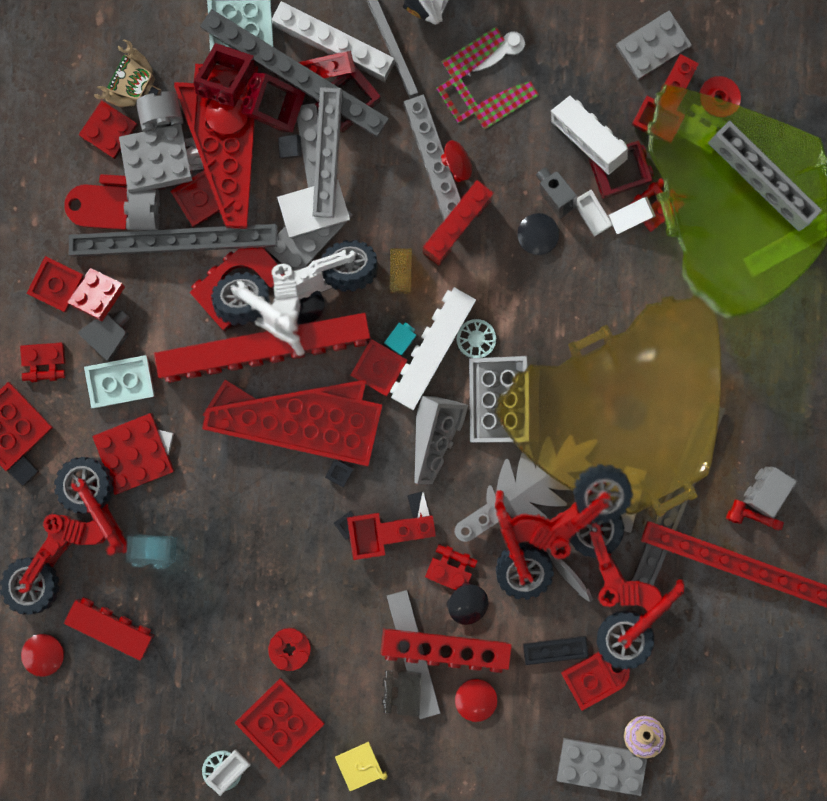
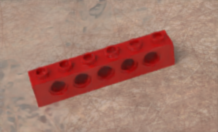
M383 628L380 654L385 656V660L390 661L406 658L408 663H419V660H425L428 665L440 666V662L448 663V667L461 668V665H469L471 670L481 671L482 667L490 668L491 672L502 673L503 669L509 670L512 644L500 641ZM401 641L409 643V648L405 652L398 650V644ZM423 643H428L430 646L427 654H420L419 647ZM448 645L451 649L450 654L446 657L441 656L440 649ZM465 648H470L472 652L468 659H463L461 656V652ZM491 650V660L483 661V653Z

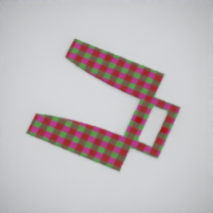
M497 27L441 61L452 78L436 88L458 123L475 114L484 130L539 95L530 81L502 91L477 105L461 78L484 62L504 42V38ZM451 85L455 86L469 108L468 111L461 115L445 91Z

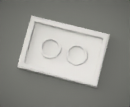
M338 179L335 218L312 216L314 186L277 197L289 238L350 221Z

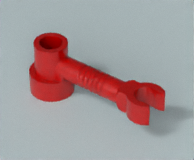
M736 499L731 511L728 510L725 518L731 522L742 524L744 517L778 531H782L784 522L745 508L747 504Z

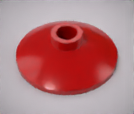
M716 76L708 79L702 85L699 92V100L702 108L708 114L715 117H727L733 114L739 107L741 93L736 83L731 79ZM715 97H720L721 102H717Z

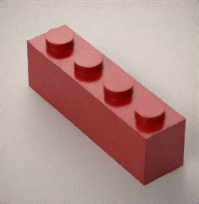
M83 597L74 601L64 624L141 661L145 657L155 636L150 633L151 629L142 625L137 627L131 624L132 620L127 617L121 616L119 618L112 615V610L106 607H101L100 609L94 606V602L90 599Z

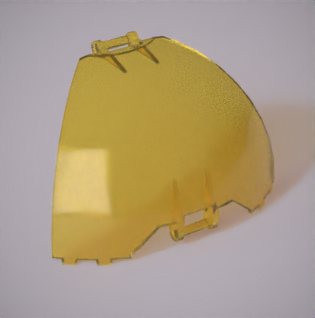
M692 294L691 299L676 300L674 296L661 297V302L645 305V309L637 316L626 332L613 336L609 327L604 325L600 327L599 331L577 342L569 343L568 347L572 358L566 360L561 365L533 366L531 364L522 374L518 371L512 378L513 384L507 393H502L497 400L498 407L495 411L512 441L542 471L572 491L575 488L576 479L579 480L580 478L579 475L583 471L586 472L587 468L591 466L594 468L597 467V464H603L604 466L610 464L616 469L617 467L620 468L627 475L632 486V504L630 508L626 509V514L629 515L652 506L658 517H661L673 507L689 499L697 498L692 484L709 475L716 441L721 396V348L714 299H706L703 294ZM602 338L604 339L605 345L584 356L581 355V349ZM615 485L610 491H619V488ZM681 487L685 490V492L662 504L658 501V499ZM610 496V500H615L617 496Z

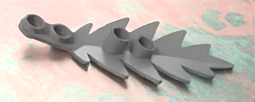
M569 435L555 457L550 438L546 437L538 455L536 469L529 446L525 445L520 456L516 481L508 459H505L499 475L497 491L501 490L504 492V506L509 515L516 517L520 514L536 516L539 514L547 518L544 513L531 503L555 507L566 506L567 503L549 488L573 490L575 488V480L567 473L580 472L591 467V464L584 458L594 448L597 440H589L575 446L572 436ZM491 485L487 489V504L456 525L455 535L459 540L464 542L470 541L499 522L495 509L496 495ZM486 516L487 522L481 523L479 517ZM462 528H468L470 531L469 534H462Z

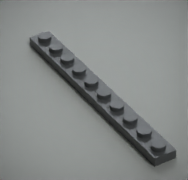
M213 9L210 10L200 25L202 30L231 48L253 55L254 62L317 101L320 99V87L339 88ZM342 90L341 116L378 138L388 123L389 118Z
M276 224L248 225L247 229L207 227L69 235V256L71 257L278 247Z
M708 401L704 402L655 521L656 524L676 531L726 410L725 408ZM646 543L631 581H640L654 585L667 550Z

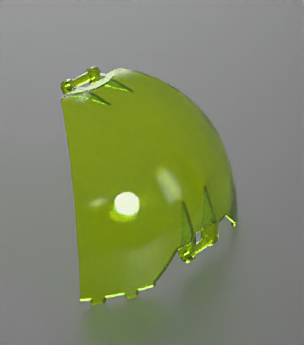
M664 84L661 92H657L654 101L656 108L653 120L648 124L647 135L650 136L648 152H650L653 162L664 180L665 192L659 193L656 196L662 206L667 225V236L677 237L683 250L682 277L690 285L689 289L696 296L701 297L710 305L709 308L716 313L722 314L727 318L749 314L767 305L787 290L812 265L827 246V156L821 138L731 102L696 91ZM729 121L822 210L805 228L800 231L794 228L708 144ZM670 203H671V205H672V209H673V213H674V217H675L677 226L675 225V221H674V218H673V214H672V210H671V207H670Z

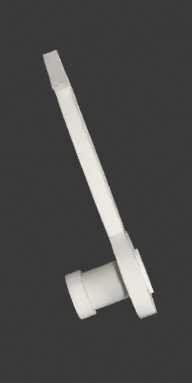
M518 32L507 33L504 36V42L472 71H480L493 66L505 54L518 55L521 53L525 45L523 36Z

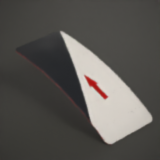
M423 491L407 496L413 518L430 516Z

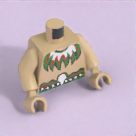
M123 40L128 45L127 49L123 50L120 46H118V49L123 53H128V56L124 54L108 87H97L103 91V95L94 94L96 99L106 98L107 102L118 107L135 106L136 100L142 96L154 93V96L160 95L161 89L153 86L155 81L152 75L153 69L146 57L137 49L132 48L133 46L130 41Z

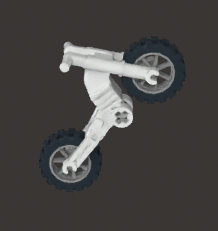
M348 240L342 241L343 243L339 244L337 242L333 244L332 248H327L326 253H323L321 259L312 261L308 267L292 271L289 265L279 264L272 270L275 289V301L272 305L269 304L268 287L263 279H259L258 275H251L248 272L240 274V272L234 273L235 275L233 276L228 275L224 280L218 281L217 286H214L211 299L214 311L219 319L222 318V321L225 323L231 322L232 325H237V323L245 325L250 321L251 323L255 322L256 325L262 326L279 339L291 344L297 355H303L304 349L299 341V337L291 332L297 330L296 318L300 311V299L310 297L311 293L315 291L322 292L333 288L335 290L340 289L343 292L347 290L352 292L357 291L356 289L365 288L367 284L370 285L373 282V278L377 277L378 263L376 253L365 242L359 243L358 240L348 242Z

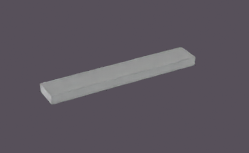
M367 0L389 53L394 58V64L409 98L418 97L417 88L378 0Z
M320 87L312 214L314 217L335 218L343 90L341 88Z
M404 590L387 595L395 629L418 632L408 591ZM401 641L399 643L401 651L405 652L409 648V643ZM422 644L419 647L420 654H424ZM404 658L419 718L422 719L440 714L427 662L419 660V663H408L406 658Z

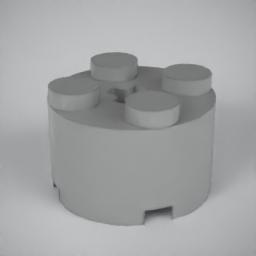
M165 91L161 92V95L154 96V93L136 100L142 131L183 124L176 92Z
M127 188V200L129 202L124 203V214L128 215L126 221L127 230H158L160 224V214H158L160 207L159 190L153 189L129 193Z

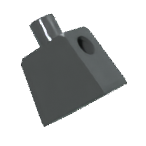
M543 168L536 174L541 181V194L559 219L577 208V195L558 172H554L551 175L547 168Z
M121 309L114 318L107 314L102 322L97 319L93 320L81 329L78 334L105 360L111 362L129 336V333L123 326L129 321L130 317Z

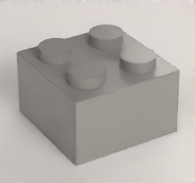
M765 467L764 469L761 468L756 474L755 479L757 481L753 487L750 486L744 493L745 500L743 502L764 516L774 517L795 485L796 480L775 467Z

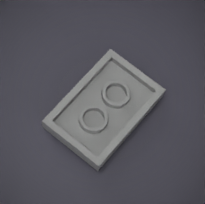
M670 10L616 44L617 49L637 80L692 46Z

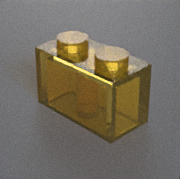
M390 248V293L411 294L412 249Z

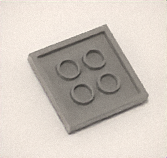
M181 124L119 137L129 193L148 191L192 181Z

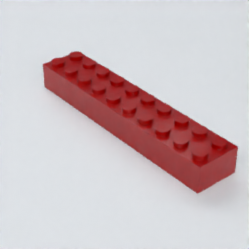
M365 313L297 325V330L291 332L299 337V341L304 349V354L300 356L296 354L291 344L279 339L269 331L155 352L158 378L165 380V382L173 383L181 381L180 377L184 376L194 379L202 377L201 373L205 372L215 375L222 373V369L226 368L236 371L243 369V365L247 364L251 367L264 365L263 361L268 360L272 363L285 361L284 357L289 356L293 359L304 358L305 353L310 352L313 355H321L326 353V349L331 348L334 351H342L347 349V345L354 344L355 348L367 346V342L371 340L367 317Z

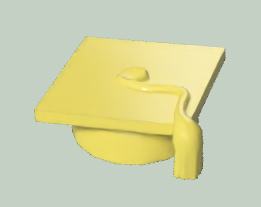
M369 742L335 756L349 791L379 778L386 780L388 777L386 771L382 772Z

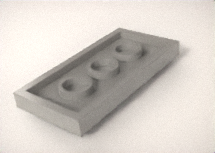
M348 211L349 218L351 219L353 214ZM347 222L293 238H289L285 226L277 235L278 247H266V250L282 264L289 265L292 271L307 267Z
M563 738L556 780L558 782L641 796L647 759L635 756L629 749Z

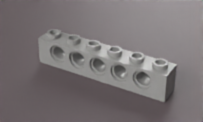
M423 94L404 101V109L443 220H445L461 199L449 167L442 163L441 155L444 154Z
M731 121L708 142L720 156L798 231L809 225L822 211Z

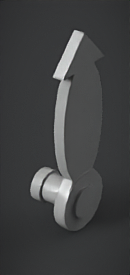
M549 548L546 551L544 550V552L548 553L551 562L562 577L579 592L578 595L591 602L593 598L589 588L586 589L575 572L563 560L555 558Z

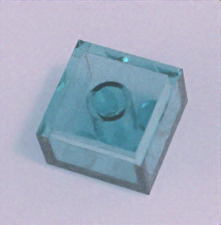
M141 534L128 536L126 562L132 563V567H145L148 564H153V568L169 567L170 564L176 561L177 537Z

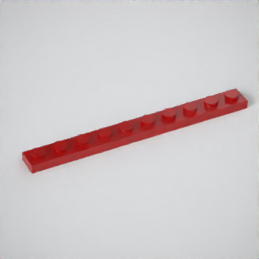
M650 521L646 523L640 540L642 542L827 608V585L656 523Z

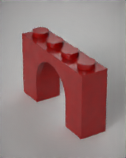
M476 180L423 246V254L440 266L452 251L453 245L464 230L490 204L494 193Z
M264 248L238 249L234 253L232 251L223 258L224 262L220 266H213L207 272L208 276L203 281L199 279L191 286L192 290L189 293L225 332L233 325L231 322L225 323L222 321V318L219 319L217 317L211 299L214 286H217L218 281L224 280L231 271L237 268H248L255 271L273 290L272 270L278 264Z

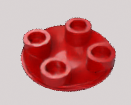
M239 98L234 107L212 100L206 109L208 125L221 136H227L241 130L248 122V116L241 113L243 100Z
M451 140L447 142L444 154L441 155L442 163L449 167L457 182L468 180L472 174V165L466 150L457 141Z
M38 634L28 639L21 652L22 663L26 670L33 675L41 677L55 673L60 668L64 658L63 646H61L56 638L47 634Z
M469 679L457 690L455 705L463 718L473 722H480L488 719L494 713L497 706V695L494 688L486 681Z

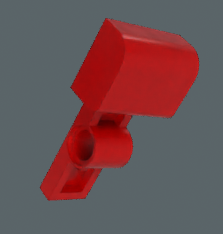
M680 54L657 99L646 96L631 125L669 144L684 117V114L675 109L699 63Z
M379 513L347 517L353 560L384 556L385 544L436 537L433 515L380 523Z

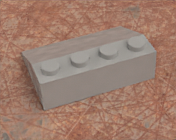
M537 357L469 358L470 442H538Z

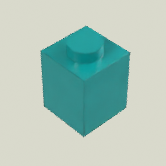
M406 322L404 325L398 323L384 344L402 356L416 337V334L413 333L415 329Z

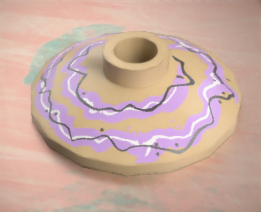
M639 716L631 720L626 726L624 741L632 754L647 759L655 757L662 751L665 746L666 735L659 721L653 717ZM644 732L649 733V740L644 739Z

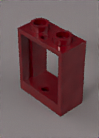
M215 43L193 80L195 93L203 98H209L223 105L227 104L234 107L255 71L254 56ZM216 63L239 71L230 88L207 81Z
M355 65L356 72L342 74L331 82L340 88L352 79L370 100L366 105L373 108L381 101V96ZM316 100L315 106L319 110V101ZM348 119L344 122L341 121L340 130L344 132L354 123Z
M254 73L249 83L250 87L247 96L243 100L241 113L280 132L292 133L305 93L266 73ZM267 83L286 92L278 120L258 111Z
M639 140L626 145L628 152L633 151L642 177L640 180L611 189L605 171L589 158L601 199L647 185L652 181V177H654L651 165H647L645 159L647 152L644 145H640Z

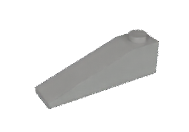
M421 396L416 415L414 483L433 484L444 463L443 456L447 448L451 449L453 445L452 439L456 431L460 432L468 408L467 404L437 396Z

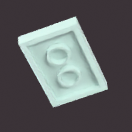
M147 355L84 367L91 408L93 409L155 397Z

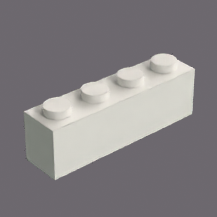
M569 96L551 110L552 123L608 175L627 160L628 147L625 142L618 140L607 126L604 127L600 124L597 117L593 113H588L580 101H575Z

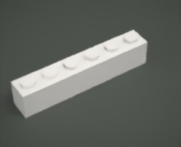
M282 1L272 18L275 28L329 55L351 50L353 62L357 69L383 82L386 81L394 66L393 57Z
M455 287L452 292L447 290L442 299L445 302L441 310L437 308L432 317V320H434L432 327H426L421 336L424 341L421 346H415L411 354L414 357L410 365L408 363L405 364L400 373L403 375L400 383L396 381L390 390V393L393 394L392 399L411 410H414L476 301V299Z

